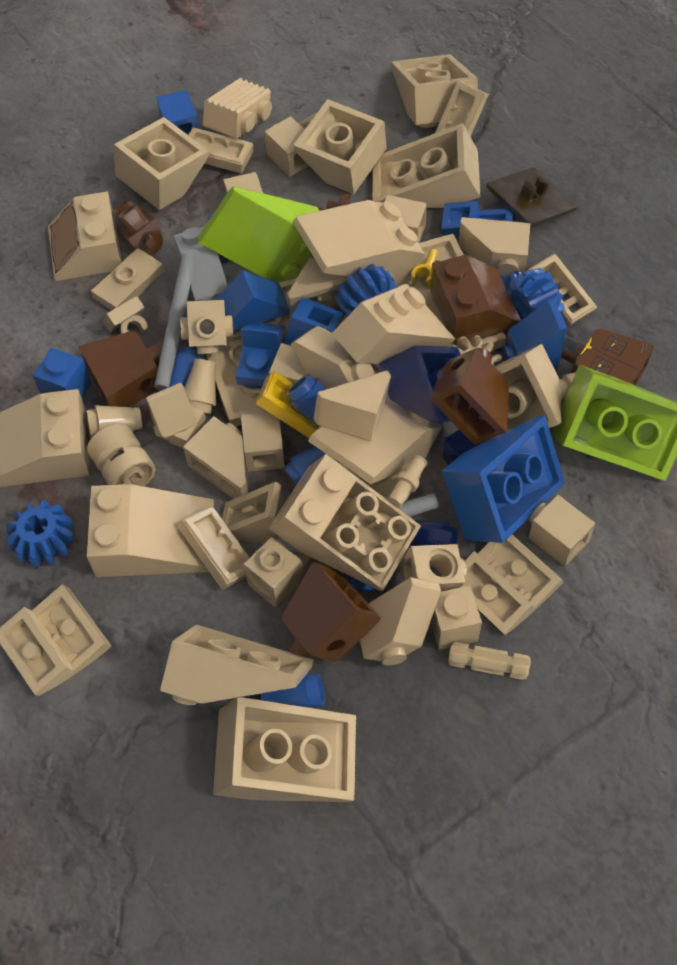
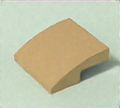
M511 535L503 543L488 542L478 554L474 551L465 560L467 575L465 583L461 587L471 585L478 610L504 635H507L544 603L563 584V580L514 535Z
M63 584L33 610L23 607L0 627L1 646L34 695L37 696L65 682L112 647L72 590Z

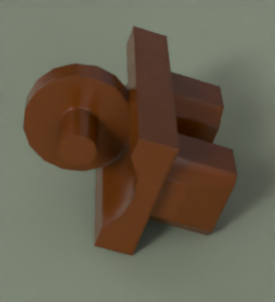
M129 199L112 211L122 224L117 228L118 232L135 249L139 248L148 255L156 254L161 249L163 237L158 230L161 228V225L155 217L144 209L140 210Z

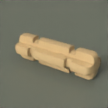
M453 642L450 647L448 662L451 666L465 668V665H469L471 670L504 676V672L510 673L511 678L521 680L527 679L529 675L531 660L528 655L514 653V656H508L507 651L476 645L475 649L468 648L469 644Z

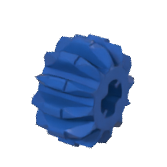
M371 264L365 269L359 267L353 275H347V281L338 285L339 292L335 298L341 312L347 318L361 302L397 288V285L394 282V278L383 266L376 267L374 264Z
M541 268L531 269L517 275L516 278L510 281V288L507 291L521 320L546 301L552 299L556 300L561 314L565 310L564 304L561 301L563 294L559 292L558 283L553 282L552 275L549 272L545 273Z
M43 499L40 505L34 508L32 504L27 502V511L24 513L14 511L13 518L15 522L6 524V532L9 535L7 545L10 551L15 553L18 561L23 564L30 561L31 565L38 569L42 561L46 560L48 564L54 566V557L57 554L67 557L68 550L66 546L74 544L73 522L58 504L50 507V504Z

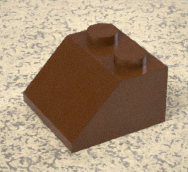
M467 254L432 263L430 291L447 330L455 338L453 345H456L457 339L463 336L470 341L476 335L483 338L506 332L521 321L496 268Z

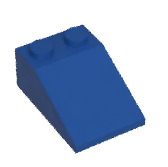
M537 416L508 430L504 434L464 452L442 471L465 540L503 543L531 517L532 513L541 503H545L565 484L545 416Z

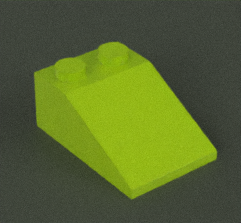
M232 186L197 239L203 246L257 275L271 281L283 282L297 278L309 258H314L293 224V220L296 216L318 212L319 209L316 206Z
M579 364L561 407V423L553 426L550 434L565 447L666 481L677 457V402Z

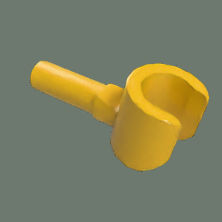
M436 249L430 250L425 264H419L412 270V284L414 286L418 278L426 277V289H430L432 263L435 262L438 255Z

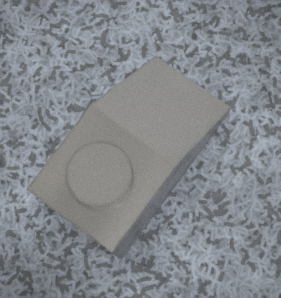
M204 227L189 228L183 233L173 235L179 261H181L183 253H190L196 257L190 284V291L194 301L215 300L228 286L218 253L198 242L197 237Z

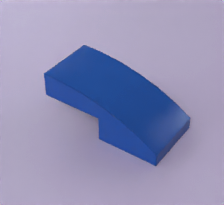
M478 201L445 203L441 230L442 234H454L455 238H459L461 217L515 222V215L508 208L480 210Z

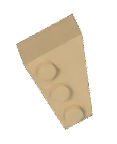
M407 283L361 302L332 332V335L357 363L386 365L390 360H397L400 366H407L411 361H416L419 367H426L455 340L453 335L425 305L423 295L417 289L409 287Z

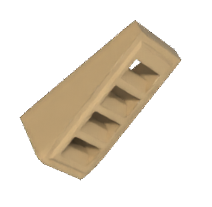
M556 254L528 269L535 270L541 268L545 273L549 272L552 275L553 282L558 283V286L561 288L559 292L563 296L568 294L571 297L564 302L561 299L565 307L562 317L568 326L596 310L597 306ZM578 303L581 308L572 313L568 307Z

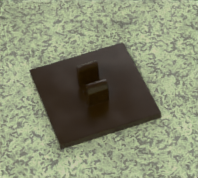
M535 167L486 184V188L523 223H530V227L576 211L577 206Z

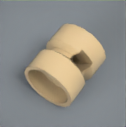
M114 424L103 428L88 443V455L97 469L101 471L107 485L133 484L145 487L155 475L156 468L146 451L141 448L138 439L130 427L125 424Z

